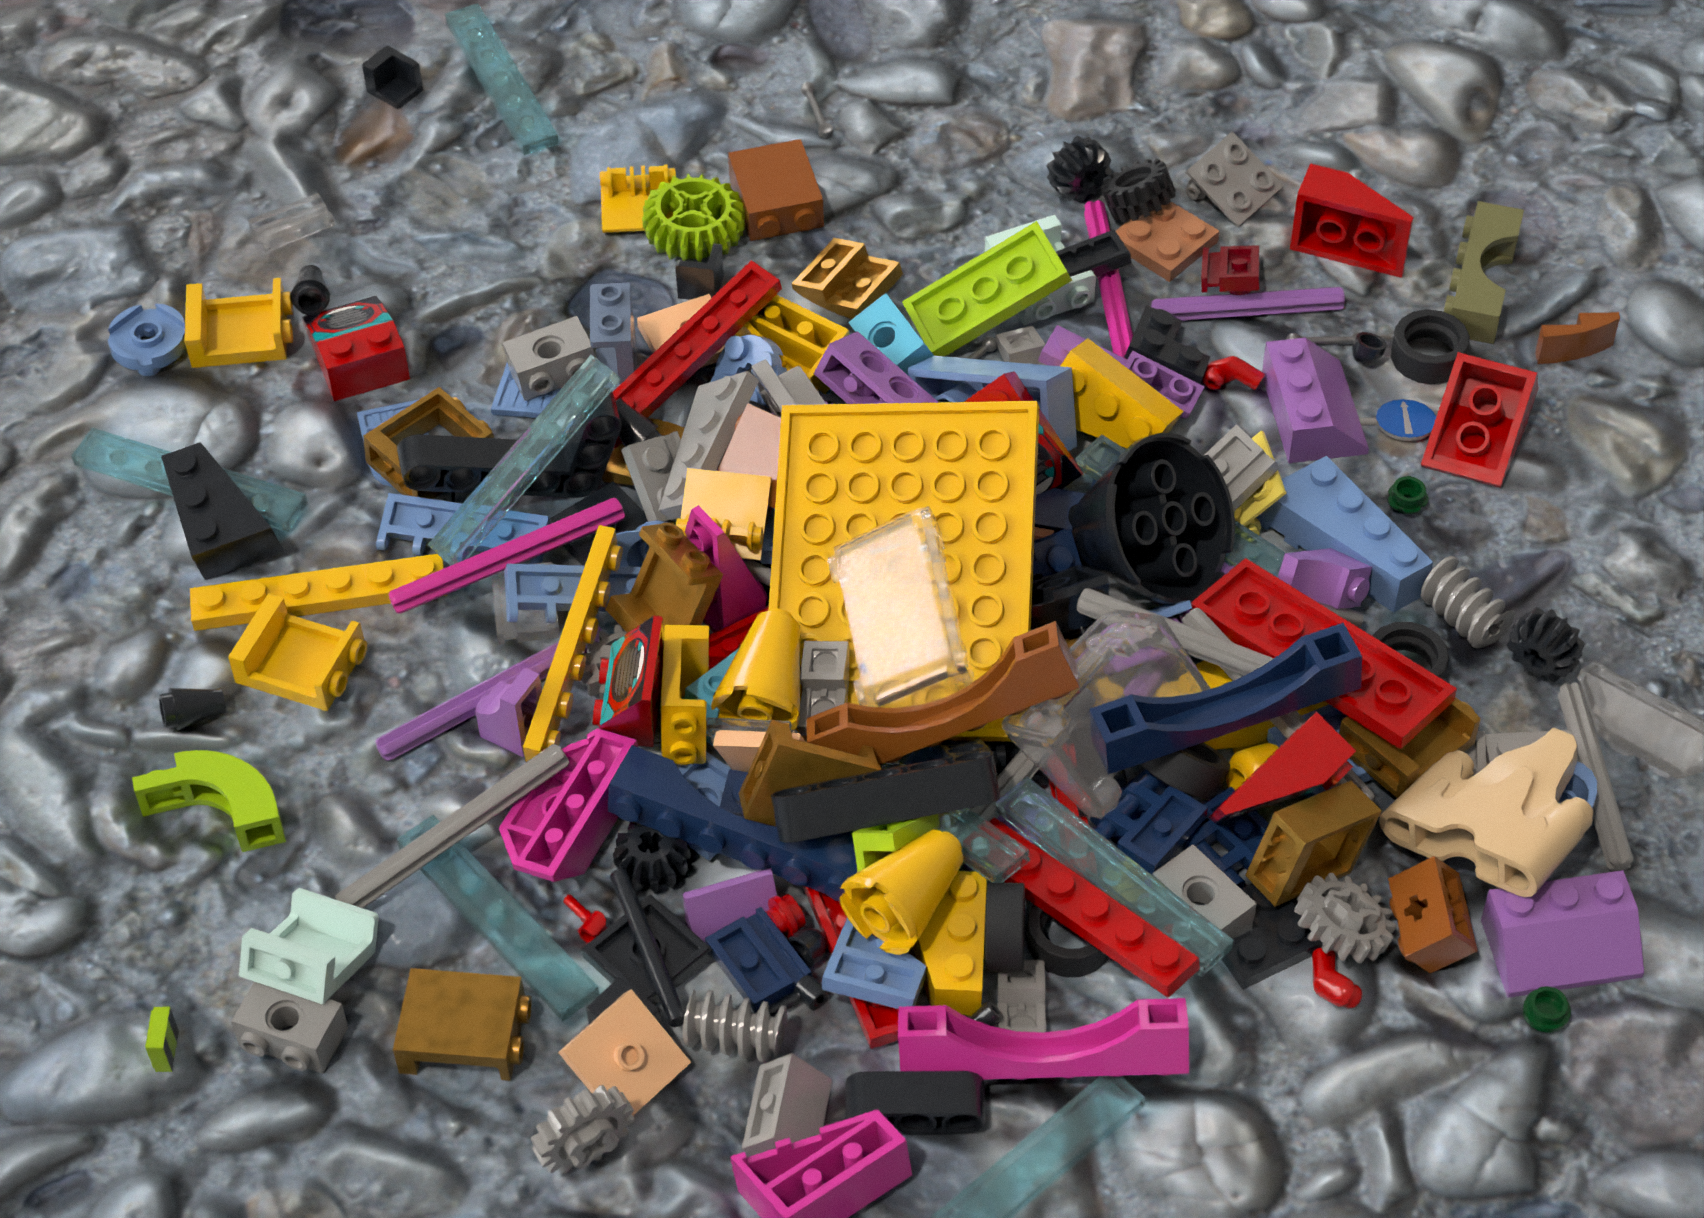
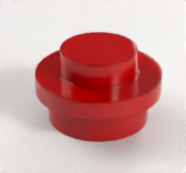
M786 894L781 898L775 895L768 900L769 910L766 913L787 938L806 926L805 916L799 904L791 895Z

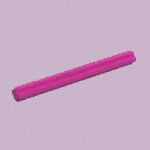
M1101 200L1095 202L1088 201L1084 205V216L1090 239L1109 232L1110 227L1105 204ZM1115 269L1097 276L1113 353L1124 358L1133 334L1119 269Z
M611 498L398 587L389 592L391 605L397 614H402L504 571L507 563L520 564L596 532L599 525L608 527L622 521L625 518L623 507L617 498Z

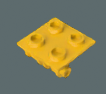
M664 164V166H649V175H646L645 165L641 166V175H634V166H630L629 176H626V168L607 167V171H600L602 233L645 231L642 224L645 200H648L650 190H657L659 188L660 182L670 184L672 177H676L675 168H668V164ZM670 211L665 217L667 219L671 218L673 212Z
M687 468L681 519L677 518L676 526L681 528L686 536L685 529L691 509L699 505L724 531L741 559L761 561L772 477Z

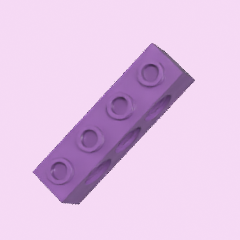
M858 331L829 343L813 373L847 404L939 403Z

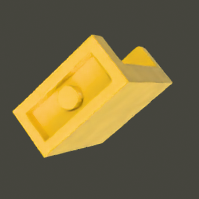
M273 278V294L207 300L202 283L187 284L184 341L191 367L199 368L286 360L287 343H293L291 319H287V315H293V304L291 302V291L284 292L281 278Z
M268 593L228 658L235 683L328 711L335 698L340 697L344 693L348 677L355 665L361 664L367 652V641L364 640L361 623L352 620L347 629L343 631L287 613L284 598Z
M665 625L661 749L662 756L673 760L675 764L706 763L707 702L699 699H682V696H685L686 687L709 671V626Z

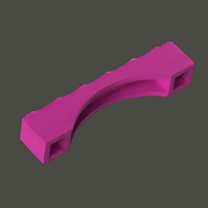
M1186 998L1137 999L1120 1012L1096 1023L1070 1030L1051 1032L1013 1031L989 1026L968 1018L947 1005L899 1007L898 1046L900 1071H970L983 1077V1080L1189 1074V1026Z

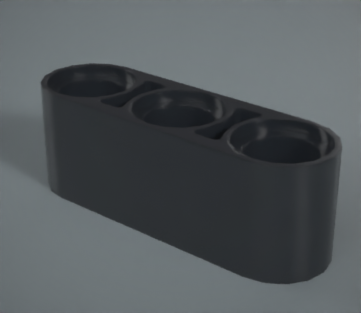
M970 1071L857 1072L847 1077L845 1082V1120L878 1109L901 1135L973 1134L979 1132L985 1126L984 1080L979 1074Z

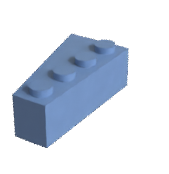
M932 356L908 368V376L939 403L964 402L1002 374L1015 371L1034 401L1038 402L1040 410L1067 450L1070 451L1077 447L1072 367Z
M1327 456L1281 479L1287 494L1257 516L1261 527L1269 530L1271 527L1285 536L1284 542L1297 550L1300 547L1307 551L1332 548L1372 566L1369 577L1370 588L1367 596L1393 613L1421 598V588L1432 570L1433 561Z

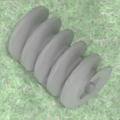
M1451 555L1444 558L1431 570L1421 588V598L1426 604L1432 605L1438 615L1444 616L1448 625L1456 627L1457 633L1467 638L1472 647L1477 649L1487 647L1503 637L1514 621L1515 612L1510 610L1502 614L1505 602L1502 599H1496L1491 602L1494 595L1493 591L1490 588L1480 590L1481 580L1478 577L1468 579L1470 570L1465 566L1457 568L1458 558Z
M693 990L684 1017V1044L687 1047L693 1048L701 1039L703 1049L711 1052L719 1043L721 1053L724 1055L732 1054L738 1045L739 1056L743 1059H749L756 1049L758 1061L767 1063L773 1053L777 1057L781 1049L787 1023V1007L781 1005L776 1016L771 1017L768 1002L763 1001L757 1013H752L750 998L745 997L737 1010L733 1009L731 994H726L722 1003L718 1006L715 1005L713 990H708L702 1002L697 1001L696 990Z

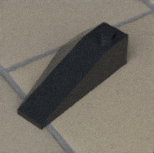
M1079 564L1034 580L1032 584L1031 630L1056 621L1061 632L1070 631L1071 635L1093 630L1095 628L1094 622L1100 620L1079 613L1077 611V603L1085 588L1109 596V579L1107 574Z

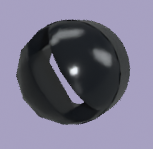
M1361 332L1356 335L1352 355L1356 362L1362 360L1363 366H1373L1383 357L1387 344L1384 339L1376 334Z
M812 927L803 928L787 939L808 968L819 962L826 953V937L818 929Z

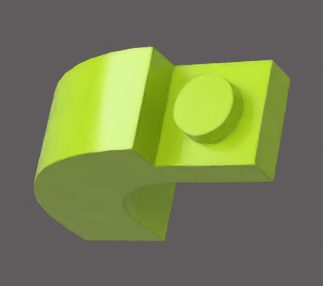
M208 750L174 753L176 767L154 770L148 774L132 777L134 792L143 817L193 805L212 806L224 811L233 819L242 852L286 842L274 793L269 783L257 769L237 757Z

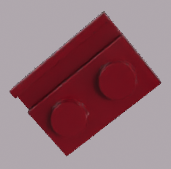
M1259 245L1220 247V252H1209V247H1203L1202 293H1208V287H1219L1220 292H1229L1232 295H1246L1251 291H1259Z

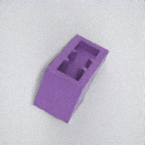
M1332 548L1285 553L1278 578L1316 602L1331 605L1335 609L1360 606L1367 596L1370 588L1369 577L1372 566Z
M524 668L512 684L499 681L489 694L486 693L481 697L475 710L481 738L523 758L525 757L523 745L542 692L540 674Z

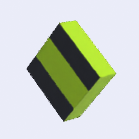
M154 1007L151 1010L145 1048L152 1067L156 1072H172L179 1030L170 1007Z

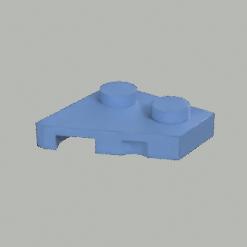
M847 918L823 974L822 990L896 1009L904 1006H915L926 978V965L911 954L896 955L883 951L879 947L884 941L874 937L872 934L866 939Z

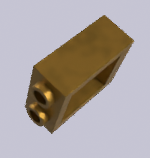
M438 387L363 435L365 459L368 465L402 495L434 499L443 492L417 491L405 486L397 455L399 442L411 435H423L439 424L453 436L494 438V435L485 421L477 420L466 410L458 398L451 397Z
M1350 780L1276 811L1245 876L1275 907L1298 897L1307 882L1311 883L1317 875L1324 880L1329 873H1333L1337 879L1346 876L1352 872L1382 810Z

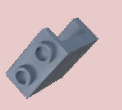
M630 282L592 284L590 286V345L592 348H596V362L599 374L596 375V384L607 386L612 392L637 369V345Z

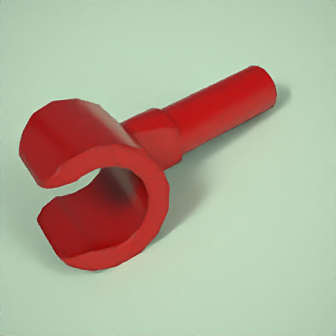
M571 894L564 898L563 903L583 922L578 929V934L584 942L588 944L608 928L606 927L605 915L602 912L594 911L591 913Z

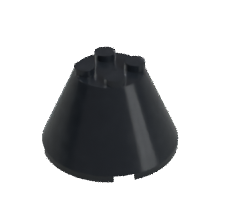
M1159 433L1143 437L1132 443L1087 491L1078 504L1071 506L1068 519L1072 526V535L1083 566L1105 573L1109 578L1157 602L1174 605L1180 601L1190 600L1191 603L1225 575L1224 572L1220 571L1223 567L1226 553L1233 552L1235 539L1234 510L1226 482L1209 455L1202 456L1194 447L1189 445L1191 440L1186 437L1172 433Z

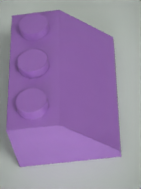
M1307 338L1266 342L1262 372L1265 373L1263 381L1288 463L1314 461L1325 456L1331 459L1368 454L1367 441L1340 360Z
M1623 870L1546 881L1532 897L1518 896L1501 888L1488 891L1481 923L1507 998L1528 995L1532 991L1544 986L1564 990L1643 978L1644 965L1638 907Z

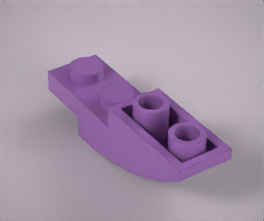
M1057 325L1042 349L1038 361L1049 366H1060L1070 350L1086 339ZM1099 346L1184 412L1180 418L1188 419L1204 386L1132 351L1127 360Z

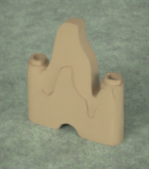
M1552 728L1534 743L1499 755L1474 776V763L1469 755L1459 750L1446 753L1380 815L1381 829L1392 842L1428 858L1436 856L1441 861L1452 857L1468 858L1476 865L1475 871L1478 879L1518 896L1532 897L1579 843L1593 822V809L1584 799L1574 797L1558 803L1564 789L1573 776L1577 764V744L1575 738L1569 733Z

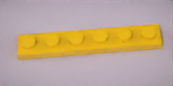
M598 526L523 745L526 762L550 745L557 744L559 746L561 732L558 731L561 719H568L571 713L573 693L570 692L574 680L581 681L586 665V656L583 653L586 644H593L598 630L596 615L599 607H606L610 595L611 584L608 582L611 571L617 572L620 567L623 548L617 545L615 528Z
M442 553L190 588L194 631L248 624L268 593L284 598L287 613L296 617L391 604L389 599V592L391 590L444 569Z

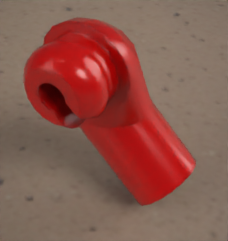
M1322 948L1314 950L1312 953V971L1315 993L1338 1007L1344 1006L1345 1008L1352 1009L1359 1005L1362 1000V989L1359 985L1354 984L1350 978L1336 971L1335 952L1331 949L1325 953L1322 951Z

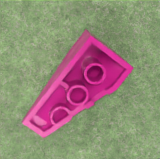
M699 505L691 509L685 529L686 536L723 573V577L703 620L714 633L765 609L768 597L765 589L759 581L755 580L724 531Z

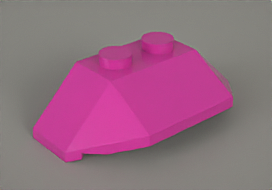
M597 728L588 733L586 739L569 744L562 749L568 758V766L515 802L499 827L514 870L552 882L579 876L586 872L618 819L616 814L608 812L609 783L631 745L638 747L636 739Z

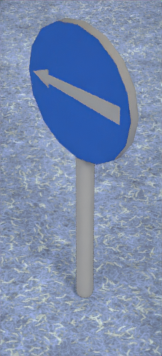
M1400 399L1383 404L1378 409L1376 418H1359L1361 425H1377L1383 433L1397 440L1414 441L1431 435L1436 416L1433 410L1425 404L1415 400Z

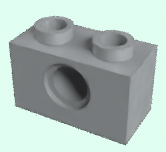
M577 316L502 342L509 370L524 401L599 374L594 349L591 347L590 340Z
M1191 845L1152 873L1150 896L1155 905V910L1161 916L1169 917L1184 932L1188 942L1196 948L1201 947L1211 958L1218 955L1219 945L1252 929L1256 903L1194 845ZM1193 902H1201V903H1204V904H1206V905H1197V904H1194Z
M253 982L231 1020L238 1044L246 1052L259 1057L266 1054L281 1059L293 1069L299 1071L310 1069L322 1074L348 1029L342 1003L328 999L324 1004H320L257 982ZM295 1026L290 1030L281 1031L285 1027Z

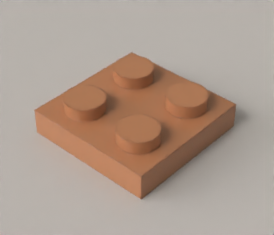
M1170 202L1168 205H1161L1162 209L1156 212L1153 210L1150 212V216L1145 218L1141 215L1138 220L1132 221L1130 219L1116 230V233L1131 253L1133 260L1169 282L1203 255V247H1209L1210 249L1218 243L1220 232L1173 202Z

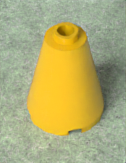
M771 608L757 615L713 695L711 708L714 710L717 707L720 710L718 718L723 723L740 731L764 732V728L769 727L771 720L789 724L791 733L797 728L800 720V625L790 612L780 608Z
M930 830L897 851L890 853L850 876L842 883L840 889H844L845 892L839 897L840 905L848 920L866 939L873 934L884 941L879 947L883 951L896 955L908 953L916 945L963 864L964 858L959 840L947 831Z

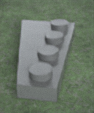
M749 371L725 376L722 379L698 386L659 507V511L668 519L673 520L681 517L687 468L717 470L735 432L736 421L744 412L759 382Z

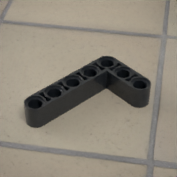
M595 385L584 389L577 397L561 442L419 434L411 435L401 440L397 446V455L403 482L406 487L412 490L579 498L592 494L599 487L621 431L622 423L612 390L607 386Z
M979 737L973 741L945 740L939 744L942 757L940 759L774 792L771 794L779 841H803L996 802L1000 799V791L993 752Z

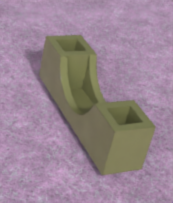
M1478 201L1475 215L1466 216L1462 238L1469 240L1468 243L1460 241L1455 264L1462 265V269H1453L1449 291L1456 292L1455 296L1447 295L1443 312L1455 316L1465 325L1470 335V340L1494 345L1506 289L1493 283L1485 275L1484 271L1494 266L1512 264L1523 218V209Z

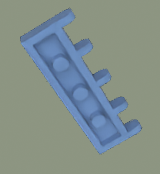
M388 493L377 536L376 548L377 550L386 551L390 538L414 541L412 554L417 556H423L426 543L454 547L452 553L453 561L461 562L464 560L466 549L485 552L551 524L549 516ZM544 554L530 559L529 564H542Z
M507 563L504 570L507 622H517L518 610H544L545 622L555 623L556 611H570L585 566ZM619 567L617 572L611 571L608 582L611 584L609 599L613 595L630 593L641 567ZM599 607L596 619H599V612H607L605 608Z

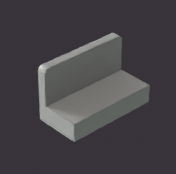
M766 359L751 366L753 375L759 380L757 391L774 415L781 418L782 405L826 404L801 367H794L777 376Z
M792 1053L760 1065L742 1150L750 1155H755L776 1148L775 1142L790 1138L791 1143L820 1134L819 1128L823 1127L832 1084L830 1077Z

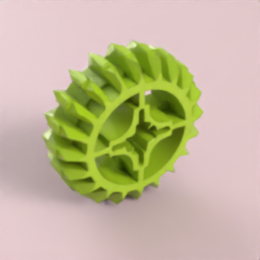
M687 173L684 179L673 176L670 184L660 182L657 190H650V196L648 200H645V205L643 206L642 224L649 244L656 247L657 253L666 252L669 260L678 256L683 261L697 259L698 262H701L703 258L710 256L713 244H722V254L728 255L731 247L738 246V240L740 236H743L745 229V210L743 202H741L739 192L733 191L730 183L721 184L718 177L708 180L705 178L704 173L699 178H692ZM672 211L673 216L667 219L665 216Z

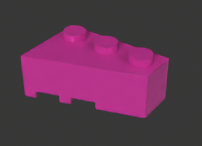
M877 1109L819 1128L820 1134L793 1143H791L790 1138L775 1142L776 1148L749 1157H746L745 1152L730 1156L738 1192L761 1218H848L912 1176L907 1140Z

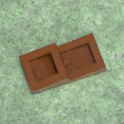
M1619 312L1579 313L1577 323L1573 325H1541L1535 351L1537 364L1581 359L1613 346L1620 320Z

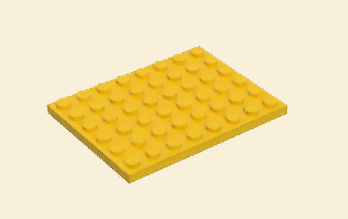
M1037 401L782 405L769 609L780 608L786 610L799 623L800 671L805 641H848L849 685L847 702L868 707L886 708L921 705L945 698L973 683L985 674L1003 655L1013 637L1031 631L1039 405ZM800 682V703H801L802 685H801V682ZM1028 709L1021 714L1007 715L989 722L979 730L966 731L945 740L973 741L979 737L982 741L1026 742ZM798 727L792 733H799ZM802 736L807 741V736Z

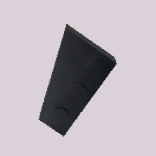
M201 442L161 456L190 555L204 580L284 552L272 527Z

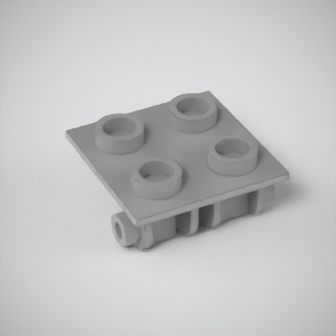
M1233 131L1185 172L1191 178L1186 188L1188 197L1196 200L1197 198L1203 199L1207 195L1237 228L1284 186Z

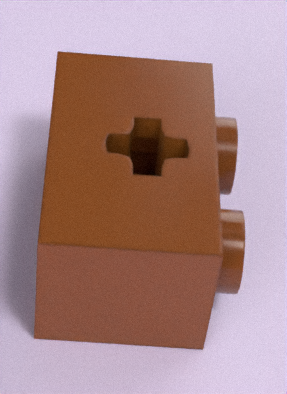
M1433 856L1388 878L1392 894L1389 904L1393 915L1397 919L1400 931L1398 946L1403 956L1409 962H1414L1431 974L1478 951L1460 874L1436 856Z

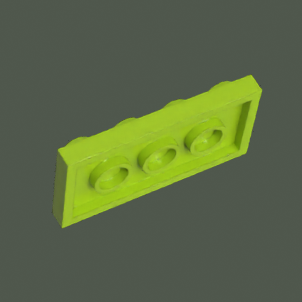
M1036 221L905 299L902 303L923 342L934 356H947L1068 284L1072 279Z

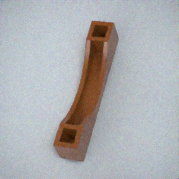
M1056 621L1013 637L1003 655L985 674L967 687L945 698L921 705L898 708L868 707L847 702L808 717L807 743L858 755L862 746L866 745L873 747L878 765L893 763L904 755L924 747H935L944 742L945 739L966 731L979 730L994 720L1007 715L1021 714L1031 706L1049 699H1060L1068 695L1071 691L1080 688L1077 664Z

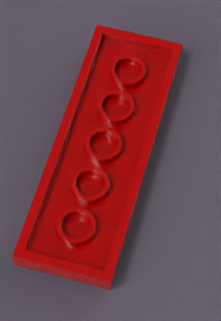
M1247 558L1243 559L1191 602L1192 609L1190 611L1200 608L1232 643L1272 658L1280 655L1302 636L1344 623L1362 655L1361 689L1334 697L1325 702L1400 750L1455 701L1457 688Z

